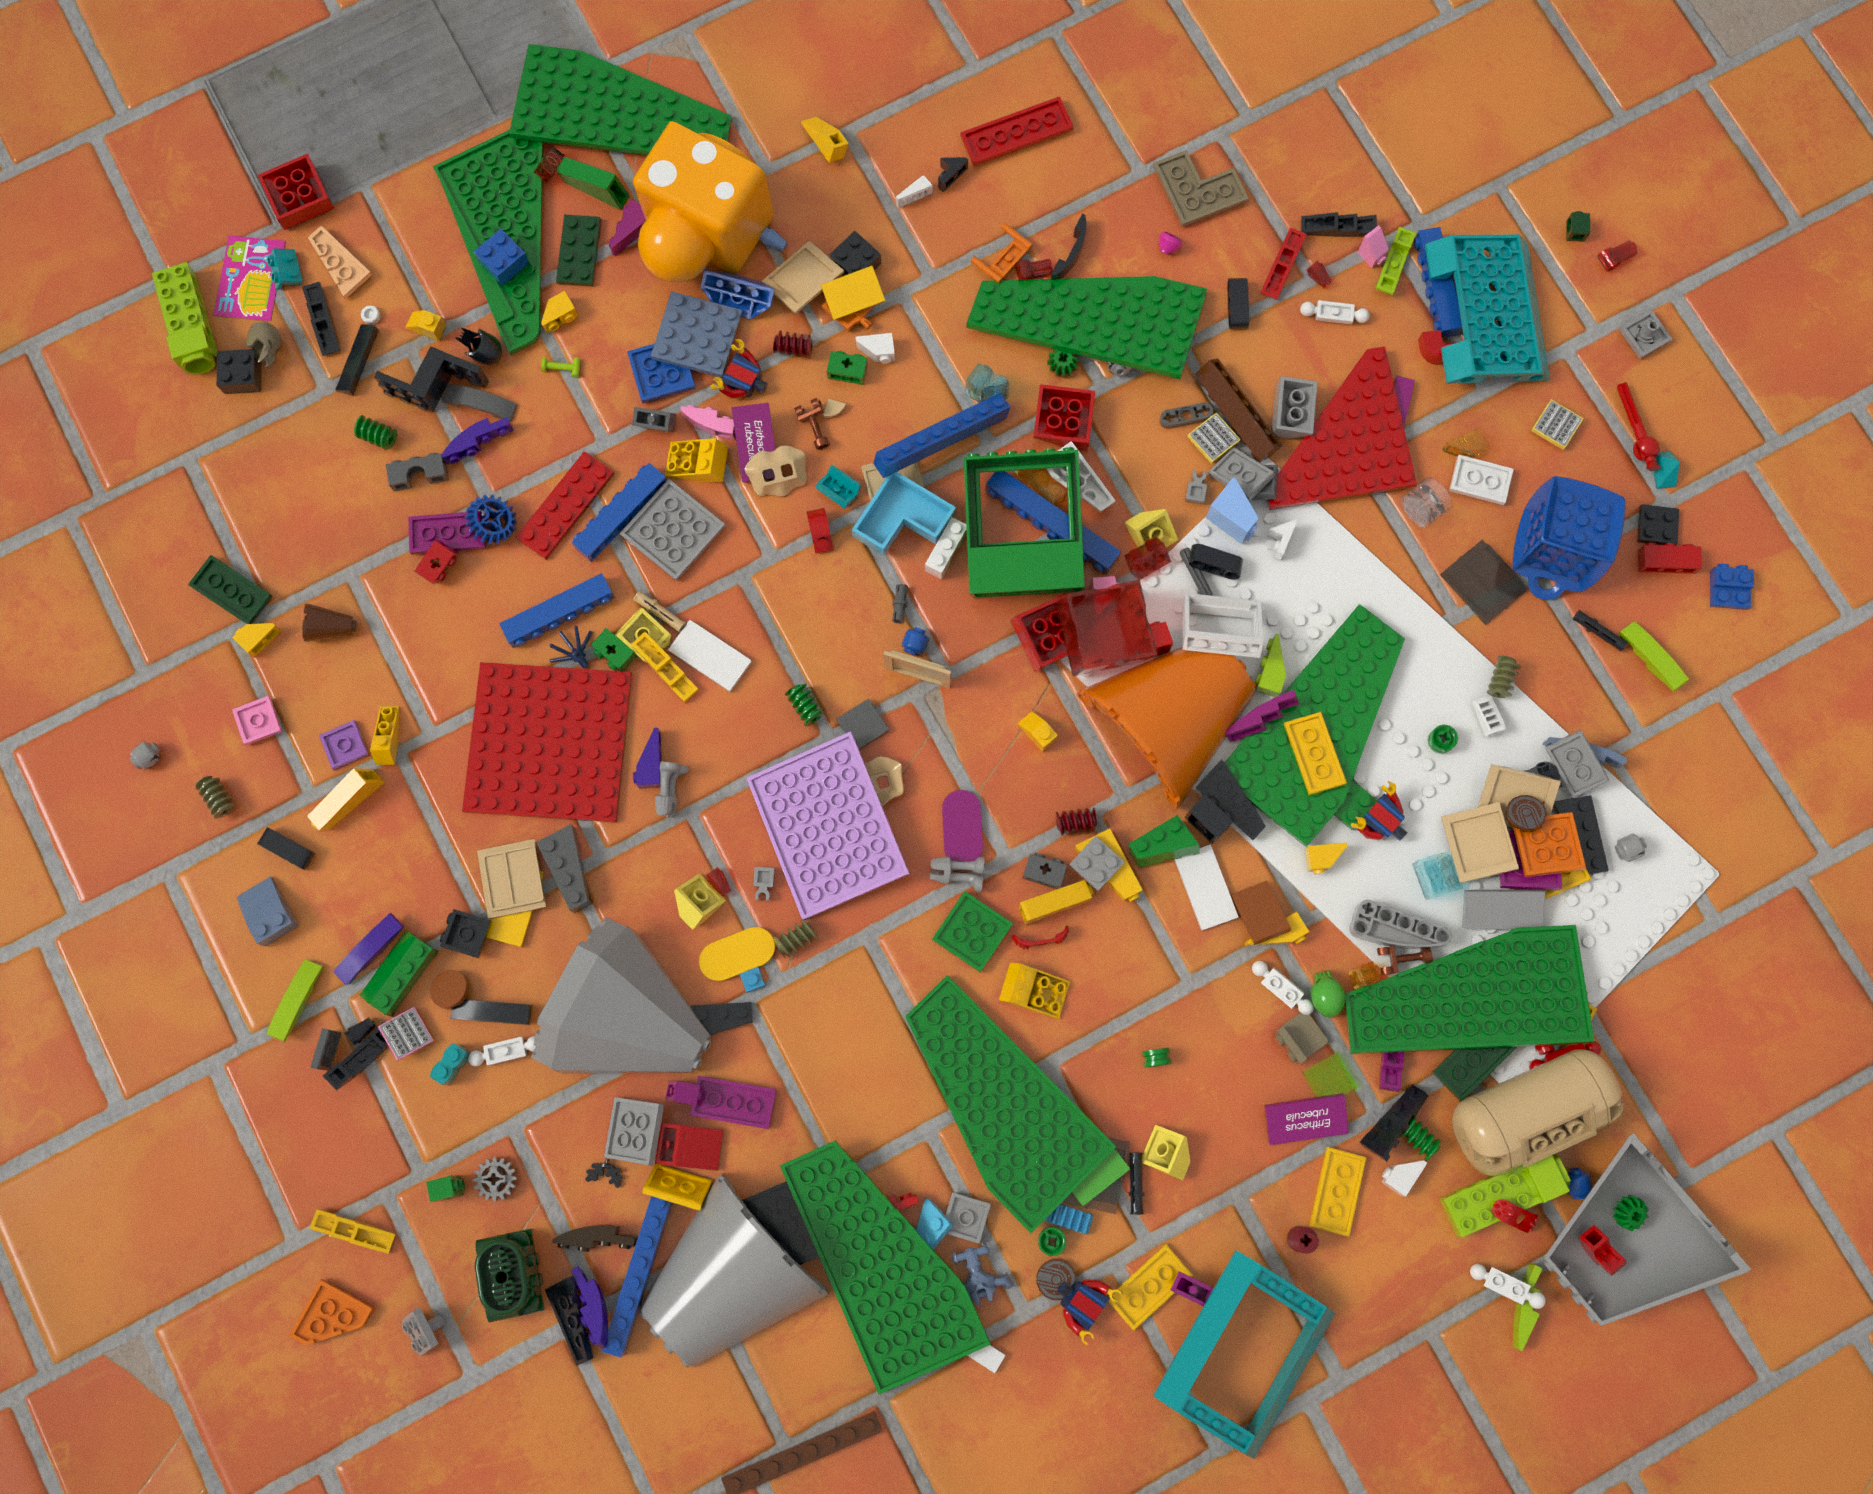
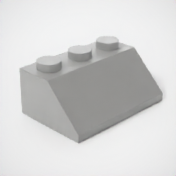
M1283 376L1279 378L1275 384L1271 428L1276 437L1292 439L1313 434L1317 381Z

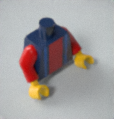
M736 339V342L739 343V348L734 344L731 345V348L734 351H739V354H735L722 379L719 377L712 379L717 382V386L712 384L710 385L711 389H719L721 393L731 399L744 398L745 396L751 397L754 390L764 393L768 383L760 380L762 377L760 365L747 348H743L744 342L741 339Z
M1388 781L1389 788L1382 785L1381 790L1387 794H1383L1363 818L1355 817L1358 820L1357 824L1351 823V827L1357 828L1366 839L1386 840L1392 834L1401 841L1408 833L1399 825L1405 816L1403 815L1404 811L1400 799L1396 793V784Z
M1085 1279L1082 1282L1076 1280L1072 1286L1063 1282L1058 1288V1293L1064 1297L1061 1301V1306L1064 1308L1062 1313L1066 1324L1078 1337H1082V1342L1086 1346H1089L1084 1339L1089 1335L1094 1340V1336L1090 1332H1085V1329L1089 1331L1110 1298L1113 1302H1120L1114 1298L1115 1292L1121 1295L1123 1293L1121 1290H1112L1111 1286L1100 1280Z

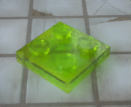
M1338 1053L1302 1071L1316 1097L1341 1093L1346 1095L1358 1088Z

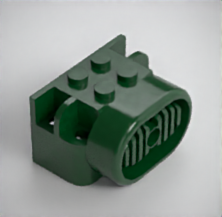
M532 1229L476 1240V1281L479 1299L485 1308L488 1322L491 1323L543 1311L544 1303L541 1291L543 1277L538 1272L537 1265L540 1264L538 1252L535 1253ZM502 1271L507 1274L505 1283L500 1280V1273Z

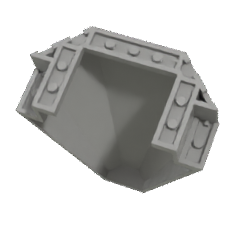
M606 917L600 927L597 926L588 934L586 942L581 941L577 945L543 1008L537 1022L541 1027L535 1033L533 1045L536 1048L531 1058L562 1074L693 1073L701 1065V1056L704 1051L706 1052L709 1049L712 1036L639 933L629 926L626 927Z

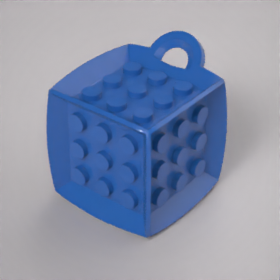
M1559 476L1550 478L1533 494L1523 511L1518 527L1512 569L1514 572L1528 578V587L1535 597L1542 600H1550L1560 596L1564 590L1583 592L1597 583L1608 572L1615 561L1623 533L1625 498L1594 484ZM1539 577H1543L1557 583L1553 588L1545 590L1539 586L1538 580Z

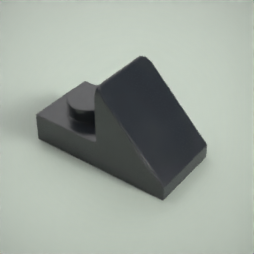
M966 157L940 159V166L944 171L938 177V188L942 192L948 189L968 169V159Z

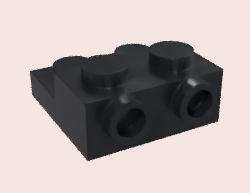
M453 909V912L447 918L446 923L448 926L446 931H443L441 934L440 947L479 959L492 921Z

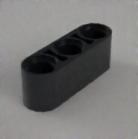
M1228 278L1229 329H1248V279Z
M1193 544L1188 564L1195 569L1227 579L1237 580L1241 576L1243 558L1203 544Z
M269 827L266 828L257 842L258 845L303 870H306L315 855L314 852Z

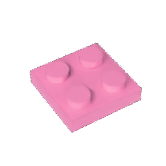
M270 696L232 709L243 744L246 746L283 732Z

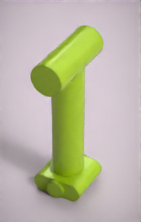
M543 357L541 371L547 372V369L572 371L571 376L578 378L581 359L573 358V364L549 362L547 358Z

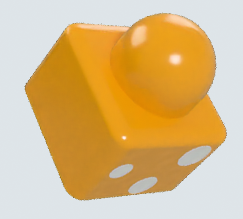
M673 121L668 123L633 178V185L645 217V222L641 227L638 238L639 254L646 268L654 276L667 282L681 283L694 279L704 271L709 262L727 272H739L760 240L764 229L768 227L774 217L766 174L758 165L729 142L711 134H697Z

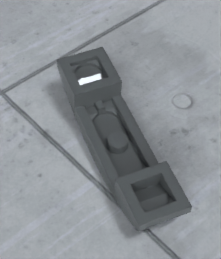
M447 384L441 400L443 403L457 407L462 405L486 412L498 419L507 417L510 422L517 408V404L499 396L453 384Z

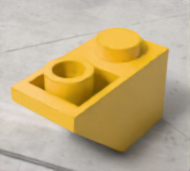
M565 291L548 299L541 321L546 333L557 330L559 326L572 322L578 316Z

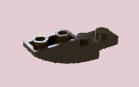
M595 1225L563 1233L553 1238L552 1243H557L558 1248L570 1249L571 1245L578 1246L577 1250L589 1252L590 1248H596L597 1241H599V1245L611 1246V1243L619 1244V1248L631 1249V1246L636 1245L638 1237L618 1234L620 1226Z

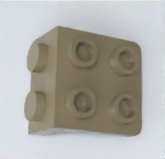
M1299 1013L1274 1031L1278 1044L1281 1047L1284 1046L1287 1050L1288 1058L1297 1065L1307 1060V1057L1328 1042V1039L1310 1014L1304 1015Z

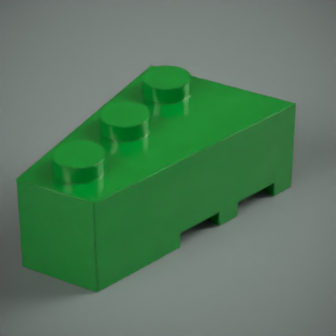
M1178 815L1128 844L1129 853L1139 868L1163 863L1165 860L1173 858L1179 859L1190 854H1200L1198 842Z

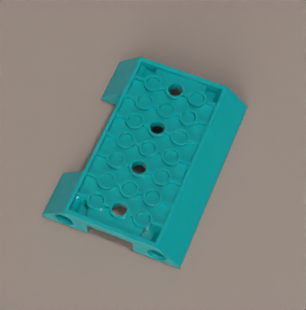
M1520 234L1450 235L1426 243L1425 249L1430 279H1448L1454 273L1464 341L1441 348L1446 384L1481 383L1487 377L1514 376L1515 382L1549 381L1550 375L1528 242ZM1483 250L1489 252L1490 257L1485 256ZM1489 284L1495 287L1496 292L1490 290ZM1494 319H1498L1501 322V326H1497ZM1500 354L1506 356L1507 361H1503L1500 358Z

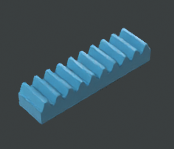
M1060 1204L1044 1221L1088 1235L1093 1215Z

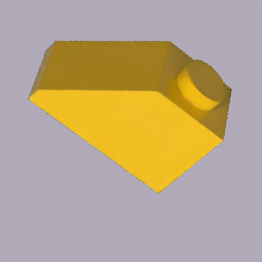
M421 310L412 312L405 328L440 341L447 325L441 316Z
M273 623L246 624L244 627H240L232 638L247 653L255 657L282 630Z
M1032 711L1017 723L1042 752L1057 740L1058 735L1045 720Z
M1347 842L1307 846L1304 849L1307 872H1313L1314 875L1324 874L1325 870H1328L1346 849Z

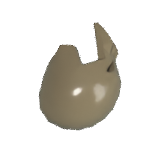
M264 321L256 322L250 326L247 332L246 346L251 347L260 355L258 363L264 360L266 362L265 368L273 363L275 355L281 347V336L272 324Z

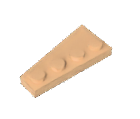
M322 226L308 237L345 299L372 276L371 272Z

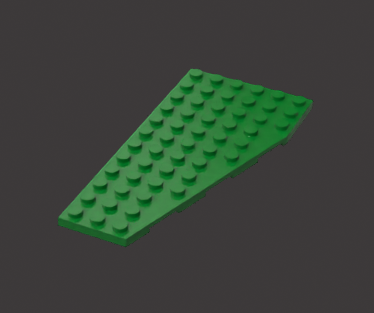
M529 44L509 136L510 138L648 155L670 121L676 122L697 134H711L728 142L732 118L727 113L586 52Z
M1576 925L1514 928L1496 937L1433 960L1432 963L1421 964L1400 972L1395 976L1345 994L1350 1054L1586 1044L1595 1042Z
M836 1140L780 1165L878 1394H882L991 1345V1341L966 1285Z

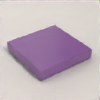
M355 720L319 735L334 771L370 755Z

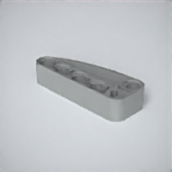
M1364 900L1356 906L1349 926L1351 935L1356 938L1396 948H1436L1445 946L1452 940V933L1446 927L1372 900ZM1367 906V910H1369L1370 912L1365 913V909H1363V907ZM1381 912L1388 914V921L1382 920ZM1400 919L1407 921V928L1400 926ZM1357 923L1364 926L1363 933L1356 930ZM1419 925L1425 927V935L1419 933ZM1438 932L1445 936L1444 942L1438 940Z

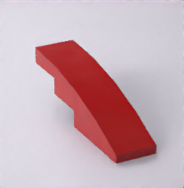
M1291 227L1289 228L1260 292L1261 294L1275 300L1278 299L1306 238V233Z

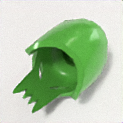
M1329 970L1326 973L1324 971H1319V974L1315 972V982L1312 989L1309 990L1313 1005L1324 1017H1336L1345 1005L1346 996L1344 989L1333 978Z

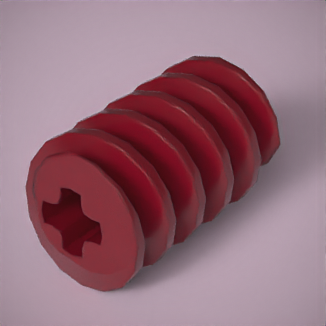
M780 330L774 338L773 353L779 350V353L783 354L786 350L787 355H791L793 351L794 356H798L800 353L803 358L806 354L808 358H811L813 347L811 335H808L805 340L804 335L801 334L798 339L796 333L790 337L789 332H786L785 336H783Z
M1086 808L1084 814L1081 809H1078L1076 815L1073 810L1069 811V815H1067L1066 811H1062L1061 817L1056 811L1057 829L1061 836L1064 835L1065 830L1071 835L1072 829H1075L1076 833L1079 834L1080 828L1083 829L1084 833H1087L1088 827L1094 832L1097 826L1095 808L1092 809V813Z
M1296 1226L1290 1229L1287 1234L1288 1245L1296 1252L1309 1254L1314 1252L1319 1245L1317 1234L1311 1228ZM1305 1237V1241L1300 1242V1238Z

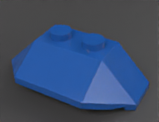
M704 269L701 289L711 302L742 310L741 317L748 319L756 317L771 307L775 291L773 287L762 281L730 272Z

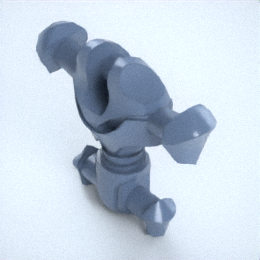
M983 1243V1247L976 1249L969 1247L962 1253L956 1254L955 1251L952 1253V1261L956 1265L958 1262L967 1260L966 1268L971 1273L964 1284L968 1289L971 1299L977 1306L981 1305L979 1299L988 1297L989 1302H992L996 1286L1005 1285L1007 1289H1010L1014 1284L1007 1272L1004 1274L1005 1277L995 1278L994 1275L981 1270L982 1262L978 1259V1256L985 1254L989 1256L990 1248L986 1243Z

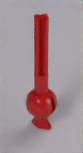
M1627 382L1618 384L1617 390L1637 440L1633 446V454L1636 459L1646 462V469L1650 472L1659 470L1661 467L1656 462V456L1660 452L1659 442L1657 439L1647 435Z

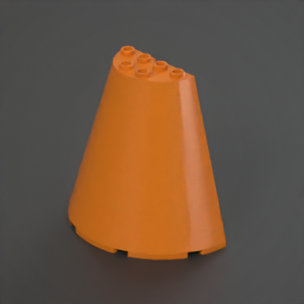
M1180 647L1081 689L1076 695L1088 709L1096 705L1098 710L1106 716L1109 715L1154 767L1153 770L1159 780L1165 784L1163 787L1164 797L1177 810L1226 739V730L1238 721L1254 697L1256 684L1245 669L1247 667L1240 659L1237 660L1234 655L1183 650V647Z

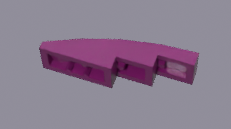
M1292 690L1279 695L1240 718L1225 732L1229 741L1233 742L1267 730L1265 723L1282 718L1281 710L1300 704L1295 691Z
M1404 1052L1382 1053L1379 1089L1395 1092L1401 1090Z

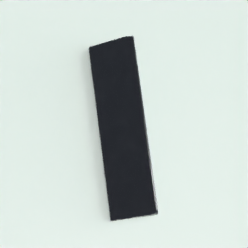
M360 325L335 389L336 391L354 395L379 331L375 325Z

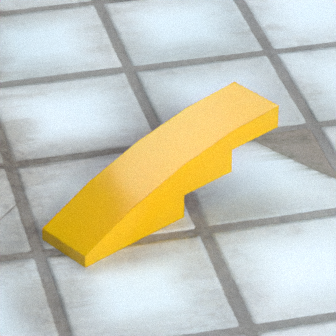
M646 632L631 643L641 657L684 703L699 691L685 676V673L671 660L668 654Z
M316 1209L309 1228L310 1230L328 1234L331 1237L389 1254L395 1237V1233L320 1209Z

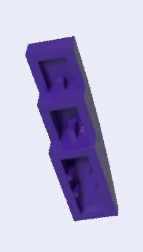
M389 913L351 950L333 972L345 985L350 984L361 970L366 969L377 955L384 952L404 926L392 913Z

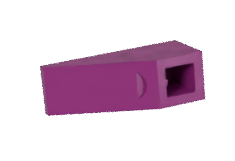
M630 200L628 206H625L623 218L616 226V234L609 242L612 255L616 256L639 237L641 227L645 222L640 203Z

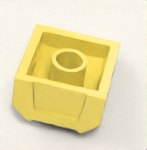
M639 608L617 631L615 636L631 648L641 660L647 663L631 643L646 632L665 650L670 644L671 634L643 608Z

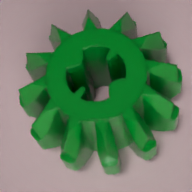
M1053 349V352H1050L1048 355L1050 359L1047 360V364L1050 366V372L1055 371V376L1061 373L1064 378L1066 373L1071 376L1072 370L1076 371V364L1079 359L1075 357L1076 354Z
M1629 1194L1627 1197L1622 1196L1620 1202L1616 1201L1618 1205L1612 1208L1615 1212L1612 1217L1620 1227L1633 1231L1634 1229L1639 1230L1641 1224L1646 1225L1644 1220L1649 1218L1647 1215L1649 1208L1642 1199Z

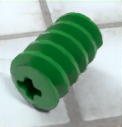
M364 415L359 416L355 423L354 434L356 438L368 441L385 450L390 449L397 439L396 429L392 430L390 426L385 428V424H379L376 420L372 422L371 418L366 419Z
M805 683L792 687L785 693V696H788L789 702H793L792 707L797 708L796 713L801 714L800 719L805 721L804 725L809 726L821 718L820 714L823 709H816L819 703H812L815 696L808 697L811 690L804 691V688L807 686Z
M1411 1117L1409 1128L1406 1132L1403 1131L1400 1137L1408 1136L1406 1143L1414 1142L1412 1149L1420 1148L1418 1155L1426 1153L1427 1155L1424 1160L1427 1161L1438 1152L1441 1147L1439 1146L1441 1141L1440 1139L1433 1140L1435 1135L1433 1133L1427 1135L1428 1128L1424 1127L1421 1129L1422 1122L1415 1123L1416 1117Z

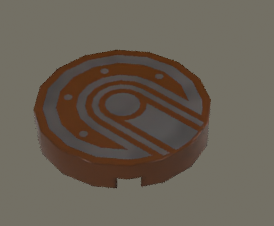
M1520 795L1513 798L1508 803L1505 812L1510 826L1520 829L1519 831L1521 832L1539 830L1547 816L1543 803L1536 797L1529 795Z
M1061 1259L1046 1261L1040 1266L1036 1275L1039 1291L1046 1298L1059 1301L1064 1298L1058 1293L1059 1286L1063 1282L1072 1286L1077 1280L1073 1267Z

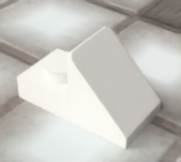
M1293 520L1269 529L1267 536L1277 539L1273 548L1276 551L1274 558L1281 560L1297 521Z

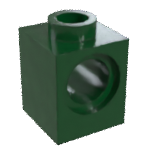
M1582 211L1572 212L1566 220V241L1585 242L1590 235V213H1583Z

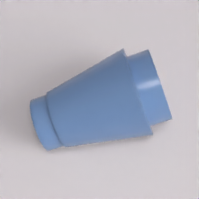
M766 227L760 237L764 245L782 252L788 244L772 228Z

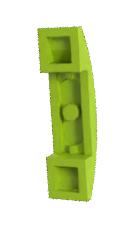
M1402 227L1398 228L1378 279L1376 290L1393 296L1416 232Z

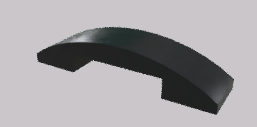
M1083 213L1074 228L1073 237L1077 238L1066 262L1061 259L1058 260L1051 273L1052 280L1063 278L1073 268L1081 254L1086 234V215Z
M378 1027L369 1034L370 1037L341 1063H336L323 1075V1078L336 1091L359 1075L389 1047Z

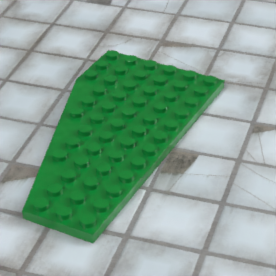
M1156 276L1001 280L999 283L995 280L982 281L968 317L966 328L1181 379L1206 298L1207 288Z
M1361 604L1355 608L1285 690L1284 693L1294 690L1300 704L1281 710L1283 717L1265 723L1267 730L1245 737L1224 762L1251 804L1305 847L1311 843L1345 801L1405 641L1404 637ZM1321 712L1347 784L1309 796L1283 724Z
M947 975L905 1017L988 1190L1031 1234L1116 1146Z

